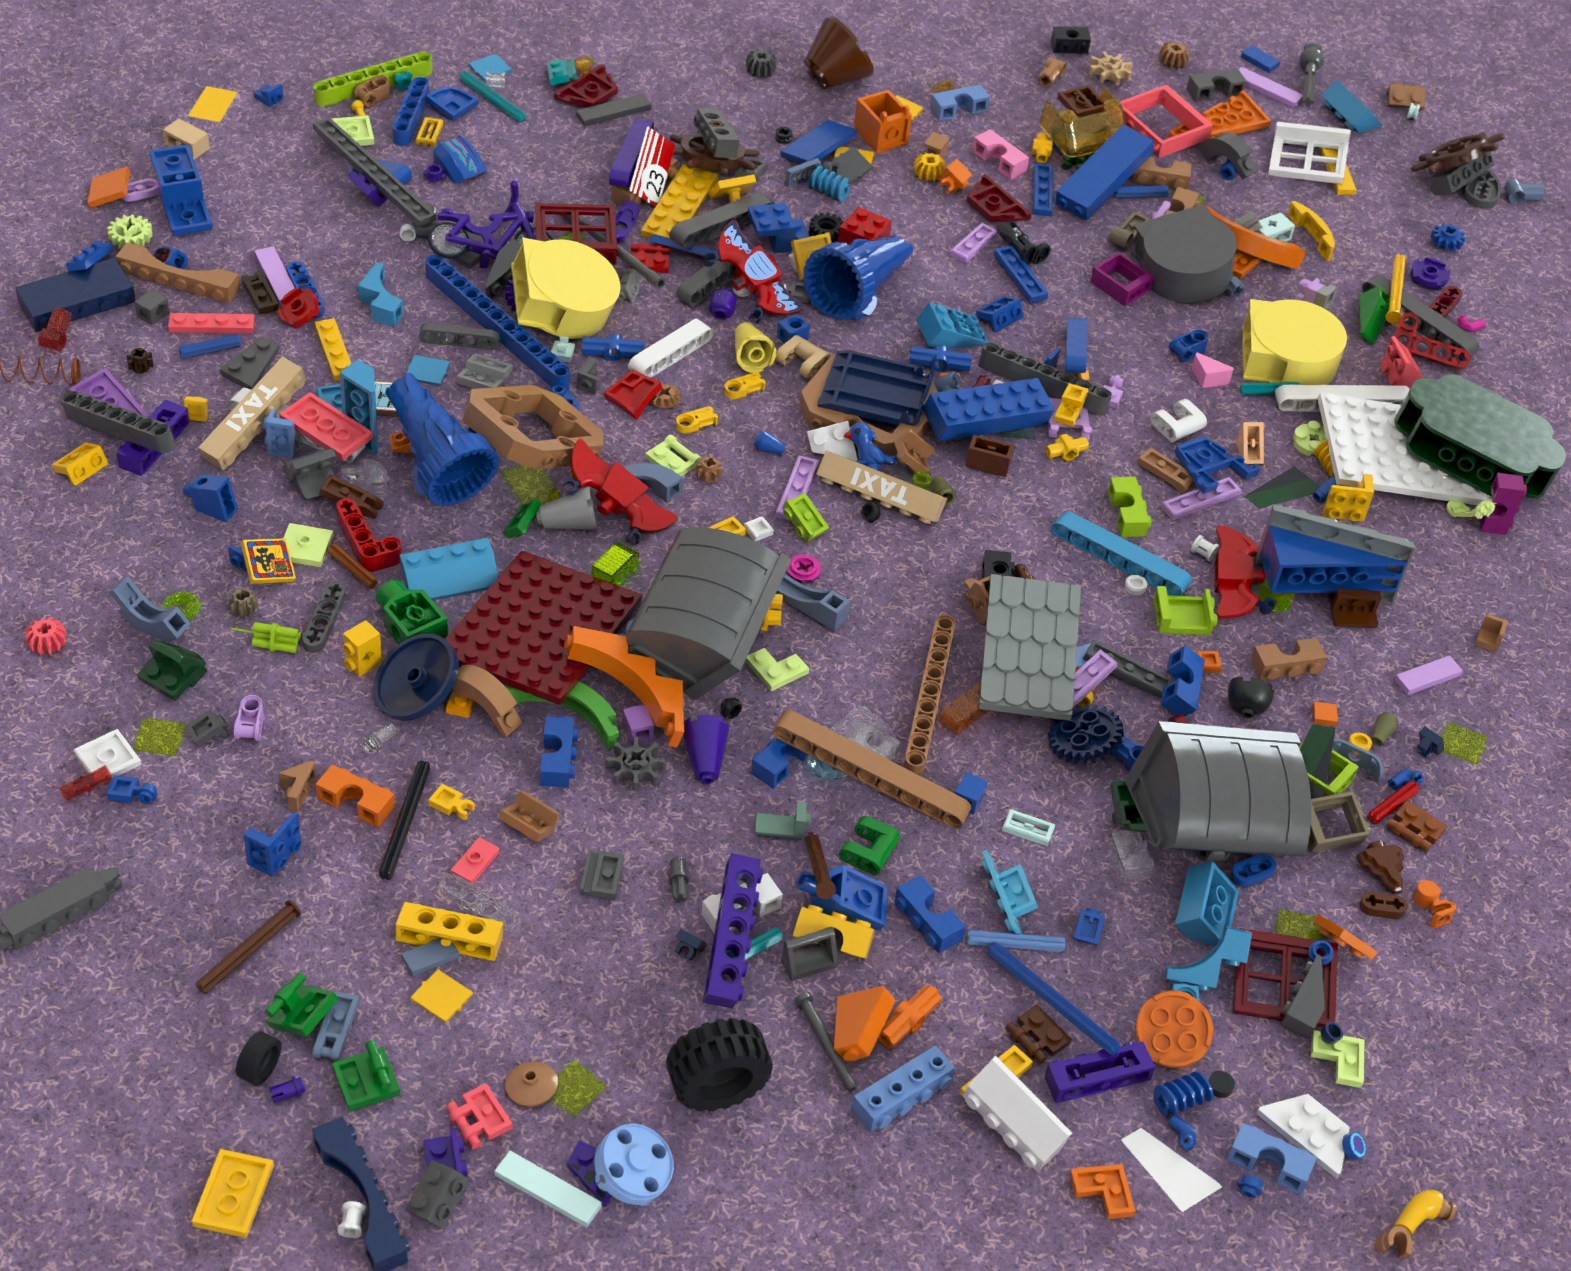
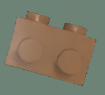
M1390 84L1386 90L1388 106L1409 108L1410 104L1413 103L1415 106L1419 104V110H1423L1425 108L1426 88L1419 85Z
M908 430L894 441L897 450L896 456L902 464L906 463L915 474L919 473L925 478L931 474L926 458L935 453V449L915 432Z
M522 790L518 792L514 804L501 810L499 819L507 823L509 827L525 834L528 839L539 842L554 833L560 813Z

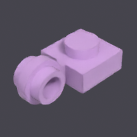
M1112 375L1109 386H1103L1112 393L1109 406L1116 409L1123 395L1121 388L1124 379L1119 375Z

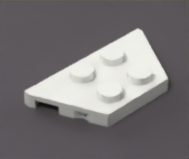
M1309 1094L1261 1106L1257 1110L1256 1114L1297 1148L1304 1149L1311 1155L1316 1156V1163L1337 1179L1339 1177L1345 1154L1342 1140L1344 1135L1349 1133L1350 1129L1347 1124Z

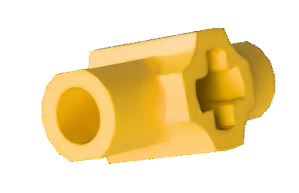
M1040 132L1036 135V139L1033 140L1032 155H1036L1038 163H1046L1048 157L1051 156L1052 140H1048L1046 133Z
M1063 434L1055 440L1054 444L1045 446V453L1048 459L1061 456L1062 459L1071 461L1079 456V452L1088 450L1089 443L1086 437L1073 439L1072 436Z

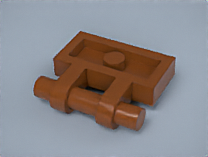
M1408 800L1395 813L1394 818H1391L1386 824L1387 827L1393 830L1395 835L1398 837L1403 836L1412 842L1411 845L1417 849L1420 847L1426 852L1432 844L1436 843L1447 828L1446 824Z

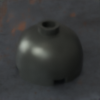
M1236 677L1229 681L1228 700L1230 705L1241 716L1252 718L1254 715H1260L1268 710L1272 704L1275 689H1273L1271 683L1259 678L1251 677L1250 681H1243V677Z

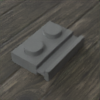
M589 849L579 895L586 893L591 894V897L615 900L624 855L603 851L595 853Z

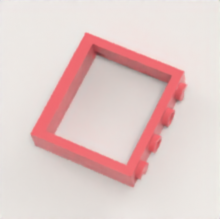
M1168 85L1117 102L1113 118L1121 126L1124 124L1154 140L1153 154L1158 159L1204 142L1210 138L1213 126ZM1162 105L1190 131L1162 141L1133 114Z

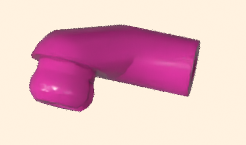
M1461 315L1457 318L1458 323L1456 324L1463 330L1474 332L1486 327L1484 319L1469 322L1467 316Z

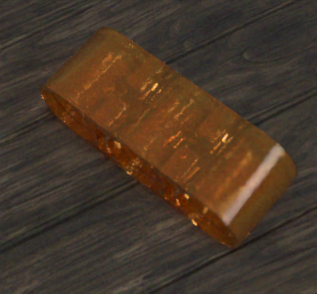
M981 681L977 682L946 706L939 716V721L956 734H960L989 711L979 709Z

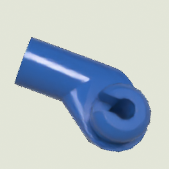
M1404 769L1388 780V785L1393 790H1396L1402 784H1407L1409 781H1414L1419 785L1423 782L1424 776L1420 771Z
M1174 1115L1168 1125L1178 1132L1180 1147L1184 1150L1193 1149L1196 1145L1195 1129L1178 1115Z

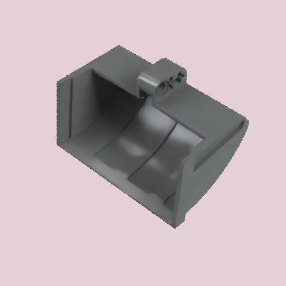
M703 527L680 529L626 634L629 647L628 653L655 659V672L662 677L683 680V692L693 699H698L741 671L791 562V558L782 552L776 554L749 538L728 531Z
M1159 721L1125 778L1126 785L1154 848L1195 850L1199 860L1213 862L1226 861L1232 852L1288 856L1304 855L1308 846L1311 827V793L1308 773L1299 749L1301 741L1297 734Z

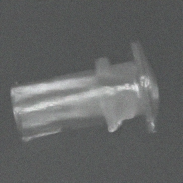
M386 723L378 731L362 735L360 737V745L367 754L376 756L384 746V743L397 735V729L393 724Z

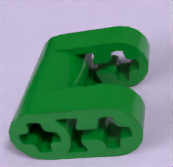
M862 816L856 823L854 831L859 837L873 843L870 848H866L855 842L847 841L840 849L839 857L845 863L872 875H878L901 836L892 826L871 817Z

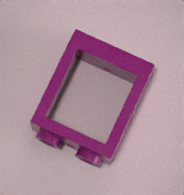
M1118 252L1093 267L1090 282L1123 306H1127L1151 291L1154 276ZM1117 271L1130 280L1131 283L1123 286L1109 275Z

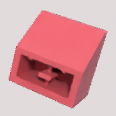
M1391 336L1386 347L1384 359L1381 361V370L1385 372L1390 385L1407 386L1410 389L1414 381L1423 378V375L1409 350L1395 336Z

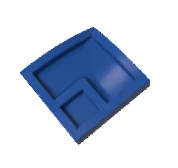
M442 87L425 96L427 103L451 121L477 106L479 101L474 95L456 87Z

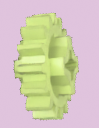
M134 214L129 217L123 215V219L115 218L116 222H110V226L107 227L109 241H112V245L118 244V248H122L127 242L144 247L145 242H150V238L153 237L152 225L148 223V219L142 220V216L134 218Z

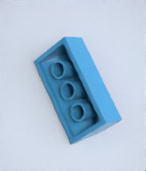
M358 359L340 372L342 413L373 432V439L365 444L364 449L377 455L378 434L374 369Z
M488 538L400 555V571L406 588L408 590L423 589L432 600L488 590L498 578L495 557Z

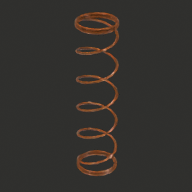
M20 355L15 374L11 380L5 378L0 358V371L7 382L14 380L19 364L22 376L27 383H32L35 380L39 367H41L44 380L48 384H52L58 376L60 365L63 377L68 385H76L80 382L81 365L78 358H74L72 361V383H69L65 377L61 357L59 358L57 372L52 382H48L45 377L41 357H39L37 370L32 381H28L24 375Z

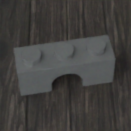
M1239 69L1194 74L1189 76L1186 90L1195 102L1211 100L1213 90H1219L1227 97L1238 96L1240 91H1245L1247 81Z

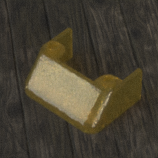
M1107 87L1103 88L1100 96L1105 101L1104 109L1106 112L1078 118L1071 110L1058 112L1049 100L1045 102L1039 125L1066 156L1078 157L1096 152L1123 124L1125 125L1123 106Z

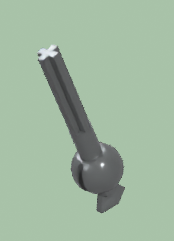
M1315 43L1304 45V50L1300 55V65L1305 70L1302 102L1306 103V106H1310V103H1313L1316 71L1322 67L1324 62V56L1321 51L1322 45Z

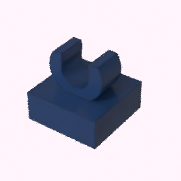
M680 928L676 938L682 942L677 944L675 952L680 954L683 948L688 947L689 953L686 958L692 960L696 955L695 949L703 952L707 943Z

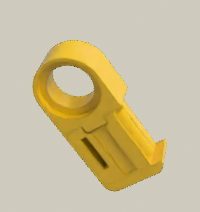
M758 372L728 380L724 386V395L729 399H738L761 389L764 391L765 380L761 379V375ZM729 388H736L738 391L733 392Z
M711 406L680 414L676 418V429L684 434L698 431L702 427L718 424V415L714 413V409ZM682 422H688V423H690V425H689V426H683V425H681L680 423H682Z

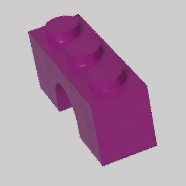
M1497 473L1491 487L1493 503H1496L1495 509L1489 517L1483 515L1482 519L1479 518L1481 532L1506 535L1509 527L1512 528L1515 513L1519 512L1521 498L1526 496L1527 486L1524 485L1523 476Z

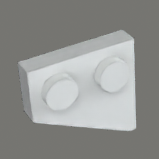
M845 421L807 431L812 452L825 454V451H830L850 460L858 461L854 442L843 437L850 430L849 422Z

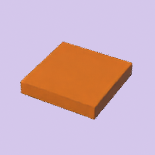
M126 166L92 178L88 205L92 208L126 197L131 173L129 168Z

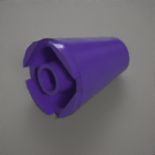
M698 715L697 720L691 721V718L684 721L683 737L695 779L702 784H711L719 777L729 733V723L725 724L723 718L719 716Z

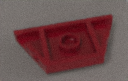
M602 63L577 78V80L556 91L554 99L587 108L602 104L618 94V86L612 81L610 73L607 74L605 71L606 66Z
M986 174L982 175L981 181L976 183L974 189L967 195L966 201L990 222L1031 219L1032 213Z

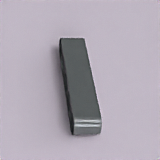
M719 260L711 267L704 266L677 288L676 297L686 304L696 307L710 297L713 292L719 290L735 278L736 267L729 262H720Z

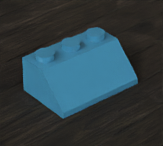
M1338 80L1322 94V97L1326 100L1324 104L1330 110L1334 108L1336 110L1334 114L1340 120L1345 118L1347 120L1345 124L1352 131L1356 129L1361 133L1382 126V123Z
M1213 861L1188 868L1175 925L1187 938L1216 946L1221 938L1224 926H1232L1239 890Z

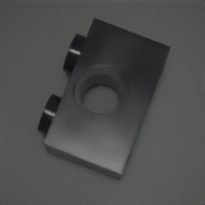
M1053 26L1051 44L1054 53H1089L1091 37L1088 27Z
M985 550L982 562V579L991 576V574L1001 576L1014 575L1015 562L1011 561V552Z

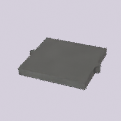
M854 146L846 152L840 153V156L831 161L839 164V174L842 175V179L845 177L849 179V185L857 179H862L863 175L873 169V166Z

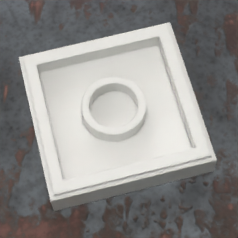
M118 729L73 749L74 755L97 786L113 779L114 775L119 776L141 765L140 758Z

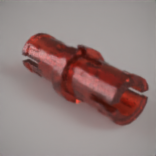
M104 765L93 772L79 775L80 778L61 786L60 790L66 801L81 793L93 791L94 787L113 778L108 767Z

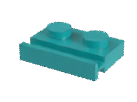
M573 58L567 62L565 59H555L547 63L551 86L569 82L571 78L577 80Z

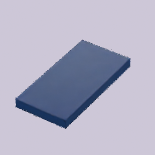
M827 120L782 149L780 155L799 164L816 158L820 160L857 136V129Z

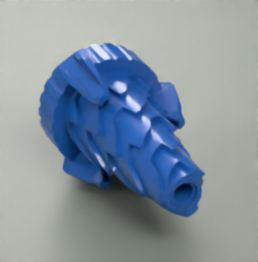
M895 234L879 238L875 241L856 239L851 245H847L844 242L830 243L813 252L806 260V265L803 269V282L806 294L818 311L832 319L848 320L852 318L855 321H859L863 316L868 317L874 311L879 299L878 296L874 295L875 291L878 290L877 287L885 283L886 279L892 276V272L904 264L905 259L913 253V246L904 239L896 237Z
M406 373L403 378L397 379L390 387L386 388L385 394L396 409L404 427L402 431L412 445L410 450L418 460L413 463L414 485L418 495L427 496L433 504L450 506L475 496L492 481V478L497 473L500 459L496 449L491 446L485 436L476 433L470 427L463 429L453 414L450 416L443 405H438L427 388L423 389L412 373Z

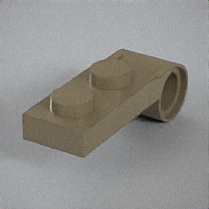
M1134 211L1120 227L1115 225L1112 228L1108 241L1127 249L1136 240L1137 231L1134 228V224L1151 220V218Z

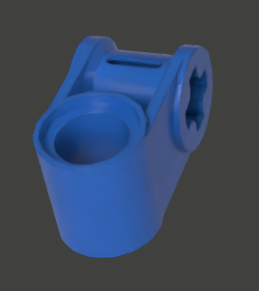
M1196 329L1185 335L1177 336L1170 342L1169 349L1179 356L1181 362L1189 361L1195 358L1196 353L1202 355L1205 353L1209 337L1208 333L1204 330Z

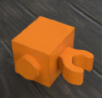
M956 159L940 174L938 178L941 182L938 186L945 185L948 188L945 194L955 193L959 189L963 191L970 184L968 180L973 174Z

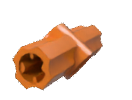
M925 985L909 1001H902L893 1012L892 1017L884 1024L878 1037L880 1044L887 1049L893 1050L910 1032L914 1034L921 1028L926 1020V1016L941 1003L942 997L938 990L932 985Z

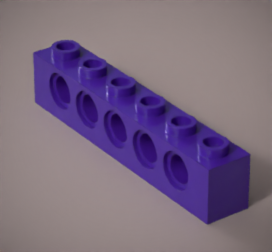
M731 853L726 862L703 997L704 1003L733 1009L737 1001L742 1000L744 986H740L741 978L745 977L748 968V962H744L745 954L749 953L752 939L748 938L749 930H753L755 915H752L753 906H757L759 892H756L757 883L760 884L763 875V869L759 868L761 859ZM737 881L745 882L747 888L739 886ZM733 904L741 905L743 911L736 910ZM729 927L737 928L740 934H733ZM725 951H732L736 958L728 957ZM721 974L729 975L732 982L724 981Z

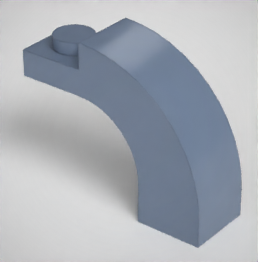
M635 463L623 466L648 486L646 491L656 494L665 502H668L682 492L683 477L667 467L653 463Z
M128 576L123 577L109 591V594L121 607L118 612L132 626L159 640L177 639L191 625L177 606L161 608L150 602Z

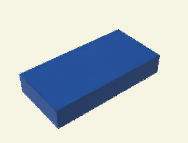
M1250 46L1241 54V58L1267 73L1279 67L1280 64L1279 60L1254 46Z

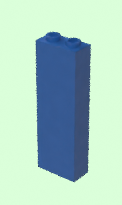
M1123 124L1056 191V204L1060 208L1066 209L1075 216L1087 221L1153 154L1154 140Z

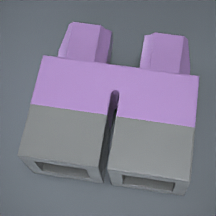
M1305 278L1301 280L1297 289L1305 294L1299 293L1294 300L1313 303L1331 312L1337 287L1331 284L1326 287L1319 283L1320 280L1318 278L1313 282Z

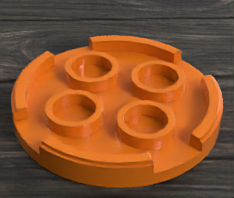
M1165 991L1154 995L1141 1007L1135 1022V1035L1137 1042H1144L1154 1063L1166 1068L1179 1069L1196 1063L1204 1056L1212 1042L1213 1024L1208 1010L1196 998L1182 991Z

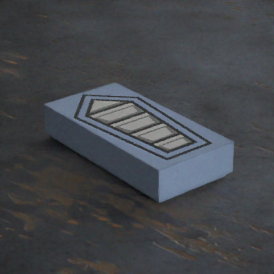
M816 158L786 169L785 185L789 188L808 181L813 171L821 165V161Z

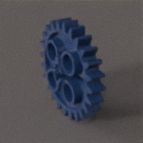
M1086 704L1084 709L1076 706V711H1072L1071 721L1054 719V725L1049 726L1048 741L1053 754H1057L1058 759L1064 757L1065 762L1073 759L1075 765L1079 760H1082L1084 765H1086L1088 760L1096 763V758L1098 757L1105 760V754L1112 756V749L1118 750V744L1123 743L1124 729L1122 721H1120L1119 715H1114L1113 710L1107 712L1105 706L1100 710L1098 705H1095L1092 709H1089L1088 704Z

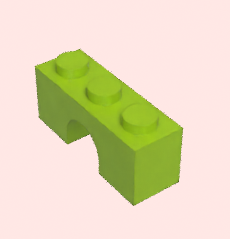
M1136 476L1111 477L1107 492L1112 507H1122L1117 518L1121 537L1146 536L1148 528H1151V516L1147 514V504L1142 498V487L1138 485Z

